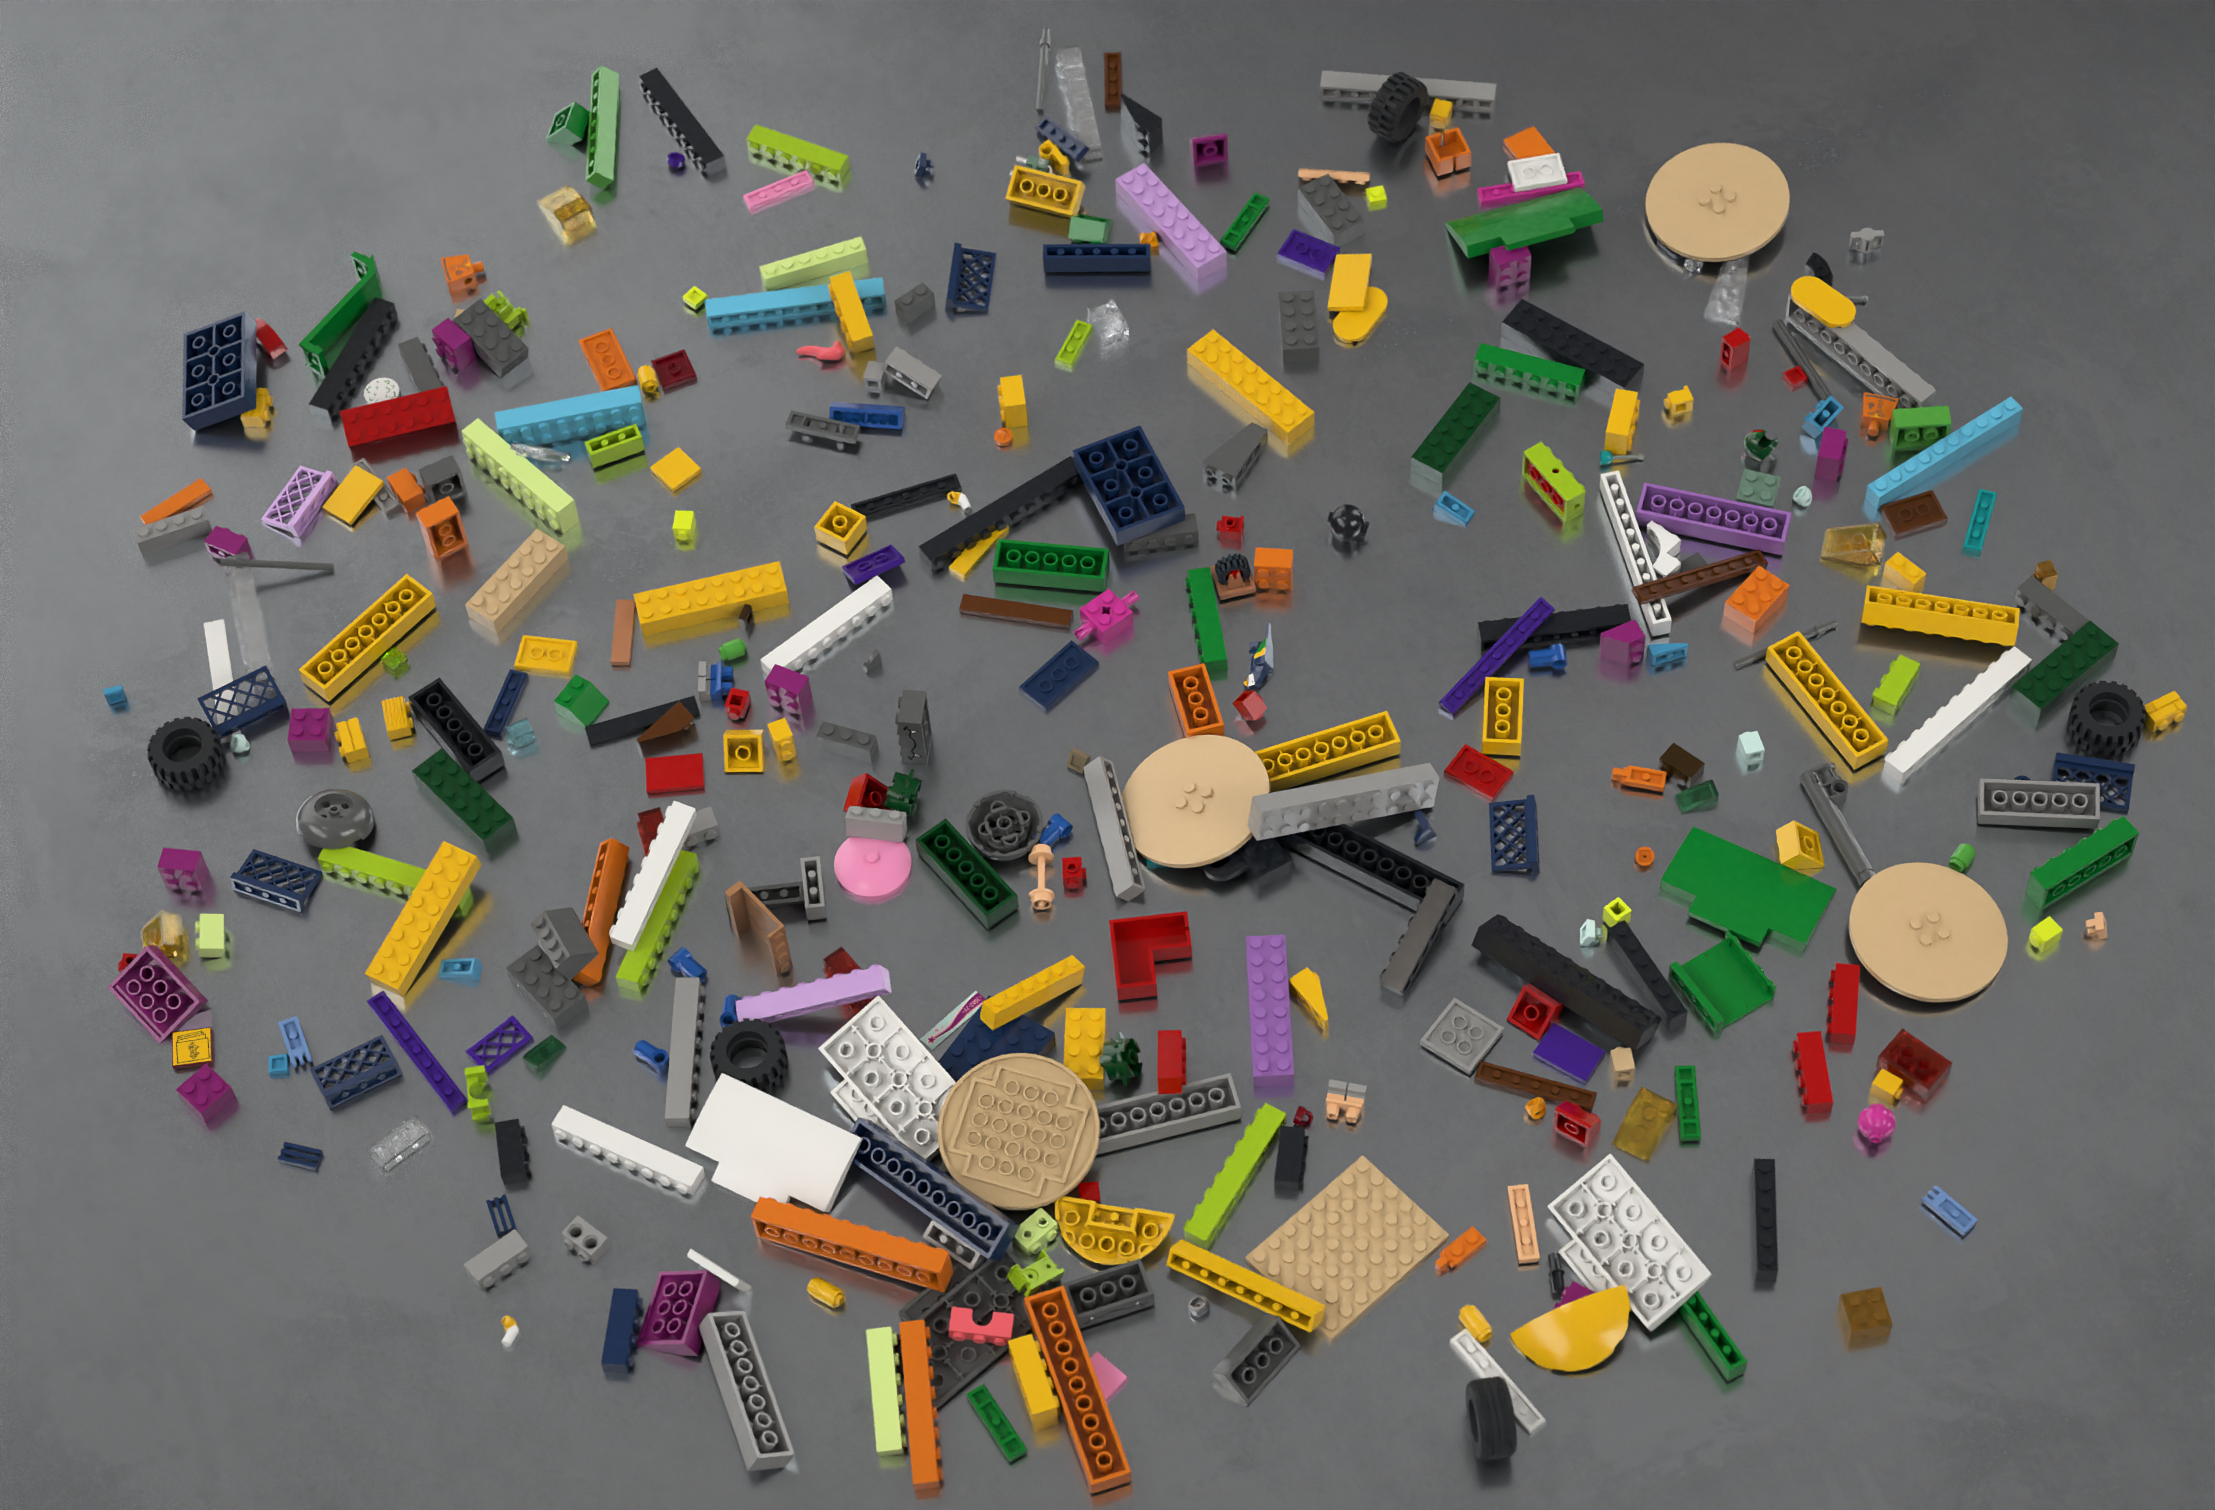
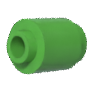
M739 638L721 644V647H718L723 662L744 656V651L747 650L744 640L740 641Z
M1967 843L1960 844L1949 859V867L1960 873L1966 870L1976 856L1974 847Z

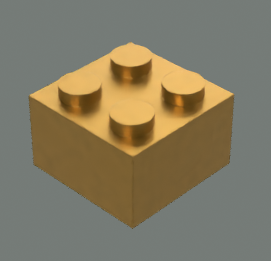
M1882 1287L1840 1294L1838 1306L1849 1342L1890 1335L1893 1323Z

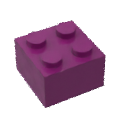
M1504 246L1490 249L1489 273L1496 288L1530 278L1531 254L1527 246L1509 251Z
M445 319L432 329V339L436 344L435 350L441 358L444 357L452 368L455 367L457 370L462 371L477 360L471 337L451 319Z
M1824 427L1814 478L1837 482L1838 475H1842L1849 439L1846 438L1847 431Z
M775 664L765 679L768 701L772 705L783 707L791 713L803 714L812 699L808 676Z
M292 708L287 738L292 753L330 751L334 720L329 708Z
M163 847L157 868L165 886L170 889L180 888L189 891H203L209 870L201 851Z
M207 1064L203 1065L175 1089L180 1100L205 1124L209 1123L236 1099L232 1087Z

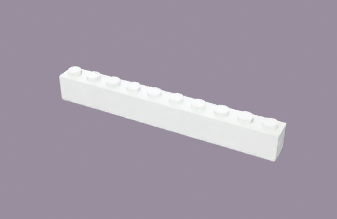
M1619 470L1601 474L1600 490L1634 586L1657 580ZM1664 598L1641 605L1652 637L1670 633L1672 620Z
M2015 646L2009 651L2006 650L1997 662L1994 661L1989 665L1987 671L1978 674L1971 685L1967 684L1963 688L1962 693L1958 696H1953L1946 707L1942 706L1933 718H1928L1922 728L1916 729L1907 741H1902L1898 745L1897 750L1893 753H1888L1884 759L1883 770L1901 784L2030 670L2032 659Z

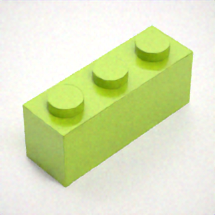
M636 424L584 442L593 468L645 450L642 436Z
M1900 654L1897 660L1891 662L1889 673L1883 675L1880 682L1881 686L1875 688L1872 694L1874 699L1872 706L1893 716L1919 675L1921 664Z

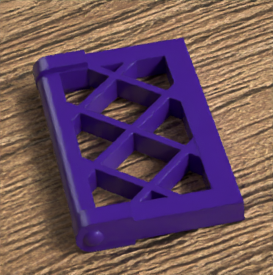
M511 1015L473 1046L465 1050V1052L478 1066L484 1065L487 1074H489L534 1038ZM510 1024L514 1026V1031L503 1030ZM499 1034L498 1043L488 1042L495 1035ZM502 1034H512V1043H501ZM516 1035H523L524 1038L515 1043ZM484 1046L483 1055H477L475 1051ZM497 1046V1055H485L486 1047ZM500 1047H512L504 1054L499 1055ZM485 1059H496L488 1066L484 1063Z

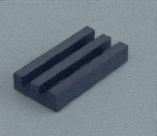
M284 1142V1148L280 1151L281 1155L277 1158L278 1162L317 1170L323 1155L322 1150ZM286 1155H288V1156H293V1157H297L298 1159H303V1160L306 1159V1160L314 1161V1163H309V1162H305V1161H301V1160H296V1159L288 1158V1157H286Z
M506 1194L502 1195L501 1198L495 1197L492 1201L490 1199L486 1200L498 1238L507 1235L514 1229L517 1231ZM503 1202L512 1226L510 1229L507 1227L500 1203ZM495 1205L497 1207L504 1228V1231L501 1232L492 1207Z

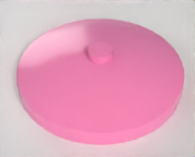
M851 836L840 846L834 860L836 879L842 889L853 897L862 900L885 899L897 893L907 883L912 871L910 851L904 842Z

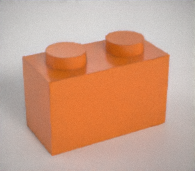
M406 467L387 477L391 491L406 512L426 503L424 487L417 484L416 476L413 472L409 473Z

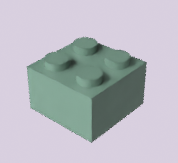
M1744 469L1736 501L1774 509L1781 477Z

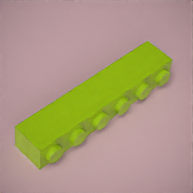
M755 124L746 138L747 148L752 153L781 161L784 164H790L816 175L828 177L831 180L841 182L850 168L848 155Z

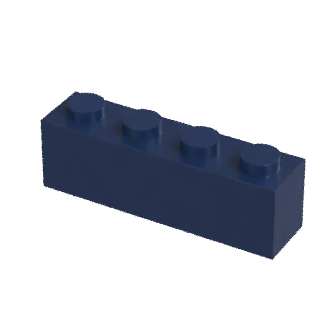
M613 1288L601 1360L604 1372L628 1374L629 1367L633 1366L634 1354H632V1348L636 1347L637 1344L635 1330L640 1325L638 1311L642 1310L643 1298L640 1297L638 1289Z

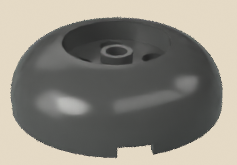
M327 789L313 794L300 806L296 817L298 834L307 839V843L325 849H340L352 846V842L359 839L364 840L371 833L374 826V815L369 803L359 794L345 789Z
M998 790L982 796L973 804L966 817V833L972 846L983 856L998 861L1014 860L1026 855L1032 850L1034 845H1037L1043 831V817L1037 803L1029 796H1023L1014 790ZM992 823L997 824L994 828L989 827Z

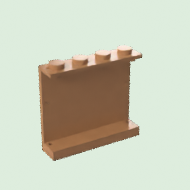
M738 881L725 891L733 931L740 936L751 927L770 947L774 971L778 977L780 974L786 973L793 965L785 926L741 881Z

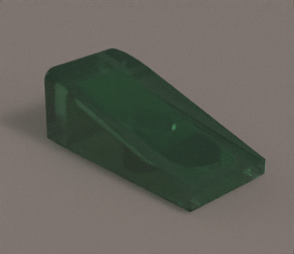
M1713 780L1705 781L1675 795L1681 812L1716 803L1719 798V793Z
M551 1034L529 1050L522 1058L527 1066L539 1074L566 1045Z

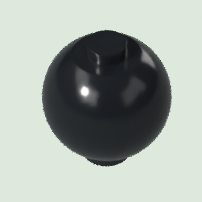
M1350 504L1336 507L1333 512H1329L1326 521L1329 523L1331 534L1341 541L1355 540L1358 535L1365 536L1369 527V522L1364 520L1361 510Z

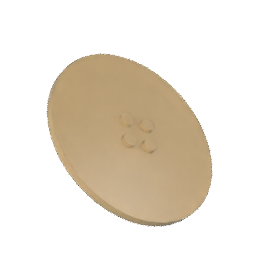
M1731 143L1705 144L1674 156L1655 174L1646 195L1648 223L1660 242L1681 256L1707 262L1738 259L1764 247L1781 230L1788 216L1790 206L1789 187L1780 168L1761 152L1743 145Z
M1197 735L1171 742L1147 757L1133 772L1124 788L1122 800L1135 850L1154 863L1174 868L1199 867L1221 860L1238 850L1253 836L1248 827L1252 796L1271 793V786L1266 768L1258 755L1251 748L1235 739L1219 735Z
M1916 862L1899 864L1884 869L1872 876L1860 888L1850 910V939L1861 963L1883 985L1909 998L1927 1002H1951L1972 996L1991 983L2001 969L2006 957L2008 946L2007 928L1997 904L1975 881L1948 867Z
M1028 1053L1000 1055L970 1069L950 1090L941 1108L938 1121L939 1149L942 1160L951 1177L991 1206L1005 1210L1035 1209L1053 1203L1067 1195L1083 1180L1090 1170L1097 1155L1100 1141L1098 1110L1084 1082L1063 1064L1045 1056Z

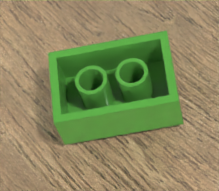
M1934 406L1893 409L1889 427L1892 449L1930 447L1948 436L1952 425L1949 407Z

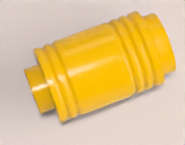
M813 1277L808 1283L807 1292H809L810 1296L832 1308L843 1304L845 1300L843 1289L821 1277Z
M1466 1305L1459 1311V1320L1475 1340L1482 1343L1493 1335L1492 1327L1475 1305Z

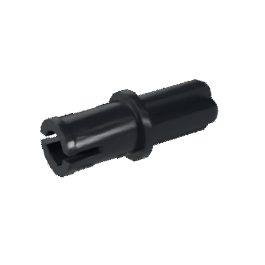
M1551 1253L1548 1255L1550 1267L1548 1275L1551 1277L1553 1292L1560 1294L1565 1288L1563 1278L1565 1271L1562 1269L1561 1255L1556 1253L1555 1258V1253Z

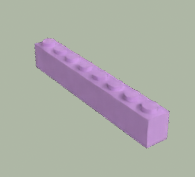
M872 965L869 969H855L849 974H835L833 978L815 979V982L798 983L796 987L792 988L781 987L775 992L765 991L760 993L759 996H745L742 1000L736 1001L738 1022H741L744 1018H749L750 1021H754V1018L761 1019L762 1023L764 1021L771 1023L874 998L878 995L890 994L889 970L881 965Z

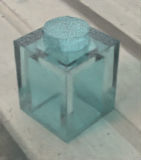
M527 718L506 726L508 734L505 735L509 746L513 745L515 751L537 742Z

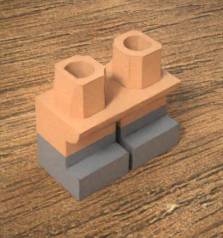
M1329 1079L1326 1097L1327 1118L1336 1120L1338 1119L1339 1112L1346 1113V1121L1356 1123L1358 1117L1362 1116L1367 1097V1086L1349 1083L1347 1094V1082Z

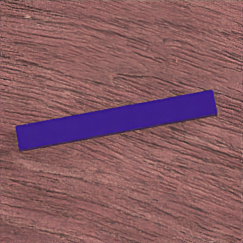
M1540 597L1439 701V704L1453 716L1485 683V677H1491L1555 611V608Z
M381 991L367 1000L370 1008L448 1110L453 1114L467 1105V1098L387 994Z

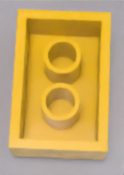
M1616 388L1604 450L1610 451L1613 456L1626 455L1627 451H1631L1632 437L1635 435L1636 430L1635 424L1638 422L1640 400H1637L1638 392Z

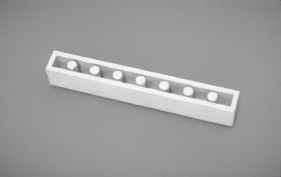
M875 576L760 659L762 670L769 675L775 664L792 671L800 669L804 663L815 658L818 653L825 648H829L833 642L844 637L851 629L858 627L866 618L873 616L877 610L888 605L893 600L891 588L878 576Z
M674 801L672 806H668L665 812L666 819L664 823H660L657 829L658 836L656 840H652L649 846L650 853L642 861V870L634 878V887L626 895V904L624 908H620L617 914L618 921L616 925H612L609 931L612 944L630 951H634L697 817L695 808Z
M565 1105L562 1106L551 1124L554 1135L559 1139L570 1140L577 1147L583 1146L588 1148L595 1155L601 1154L606 1156L613 1163L619 1162L632 1171L635 1169L647 1178L653 1177L665 1186L671 1185L683 1194L689 1193L694 1195L705 1177L702 1166Z

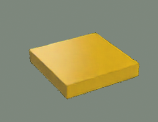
M679 447L650 467L651 472L672 492H675L702 472L701 468Z

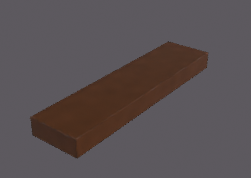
M1121 52L1104 53L1105 110L1121 109Z

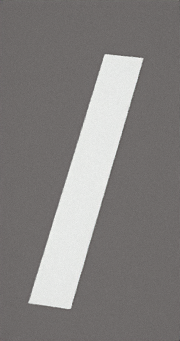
M224 619L204 623L213 691L233 681ZM226 690L222 693L221 698L231 701L234 692ZM220 701L217 710L227 713L230 704ZM232 705L230 714L238 715L237 706ZM217 714L218 724L224 722L225 716ZM239 730L220 739L221 743L229 742L234 734H241V731Z

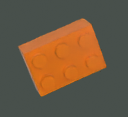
M449 496L416 512L425 545L435 560L468 544L459 510Z
M1758 566L1725 601L1723 615L1755 634L1788 598L1790 585L1761 566Z

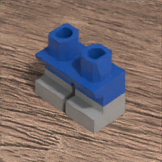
M699 661L698 695L700 702L723 700V695H729L730 689L733 688L732 682H723V679H733V668L731 666H722L721 661L717 662L716 665H707L706 661Z

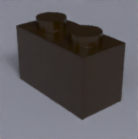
M1673 743L1659 758L1658 768L1661 771L1667 772V775L1676 779L1679 784L1685 785L1690 789L1704 773L1705 763Z

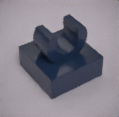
M920 152L915 163V177L921 178L923 173L931 174L932 168H934V161L927 160V154Z

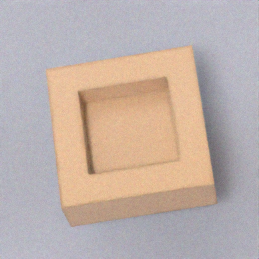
M2103 912L2094 913V919L2086 920L2088 934H2098L2099 940L2107 939L2106 920Z

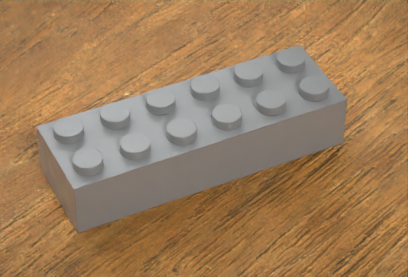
M1980 778L1978 785V824L2093 829L2098 827L2100 821V783Z

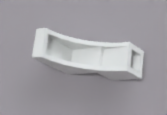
M1651 521L1647 524L1646 537L1655 544L1659 552L1658 559L1652 565L1657 580L1680 573L1681 562L1675 556L1680 552L1681 539L1665 530L1663 526Z

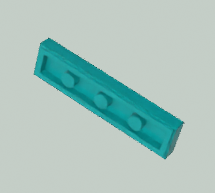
M1984 489L1978 490L1962 551L1981 555L1997 497L1996 492Z

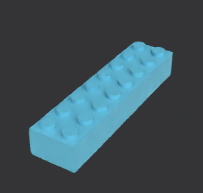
M639 385L495 412L499 436L514 449L619 430L633 424L637 426L646 424Z

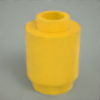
M649 365L641 366L638 369L637 377L641 389L644 392L656 390L659 383L654 369Z

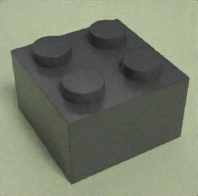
M452 455L419 469L423 487L432 504L448 496L452 499L467 492L461 470Z

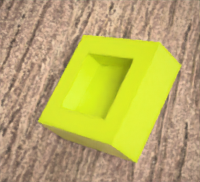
M1383 186L1366 188L1369 206L1387 203Z
M694 286L682 298L685 303L696 310L708 299V295Z

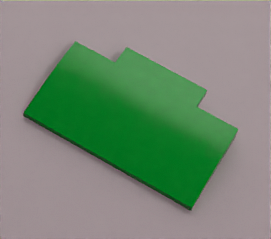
M1577 187L1445 222V226L1465 255L1471 258L1489 253L1490 249L1504 246L1509 251L1575 233V229L1602 223L1604 219L1603 209L1585 190Z
M1694 826L1660 880V889L1692 902L1688 910V916L1722 931H1729L1732 935L1760 947L1767 935L1803 952L1837 891L1832 886Z

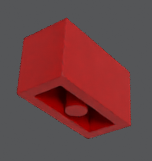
M1738 327L1722 337L1719 360L1730 371L1748 361L1751 341L1749 334Z

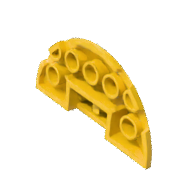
M1066 1196L1055 1201V1217L1064 1240L1081 1257L1102 1265H1122L1147 1256L1165 1239L1175 1217V1214L1140 1208H1122Z
M1621 1285L1565 1304L1512 1332L1510 1336L1525 1356H1528L1537 1365L1544 1368L1564 1370L1566 1372L1591 1368L1608 1358L1614 1352V1348L1619 1341L1623 1340L1630 1311V1300L1626 1286Z

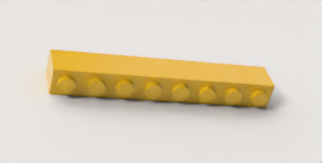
M1183 1239L1170 1248L1166 1266L1271 1315L1278 1316L1280 1319L1310 1333L1322 1322L1326 1307L1324 1304Z

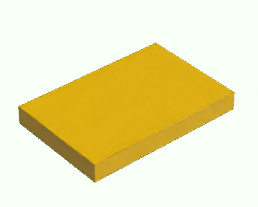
M355 465L322 508L347 524L352 525L385 483L383 480Z
M522 635L514 668L516 670L570 676L578 642Z

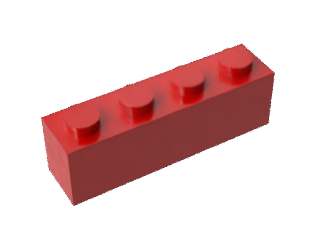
M1836 963L1835 970L1830 972V982H1833V988L1830 987L1829 999H1832V1005H1828L1827 1016L1831 1017V1022H1827L1826 1034H1830V1042L1854 1045L1860 965Z
M1158 1030V1094H1182V1086H1186V1038H1182V1030Z
M1821 1031L1797 1033L1796 1040L1792 1042L1793 1052L1797 1053L1798 1057L1795 1059L1796 1070H1800L1801 1075L1798 1078L1799 1088H1803L1804 1092L1801 1096L1802 1105L1806 1106L1807 1114L1832 1112L1833 1097Z

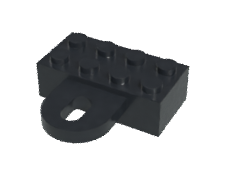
M1252 836L1242 847L1225 857L1230 860L1228 863L1219 868L1211 867L1212 863L1202 866L1204 874L1215 881H1227L1245 872L1257 890L1291 873V860L1275 837L1256 841L1255 837Z

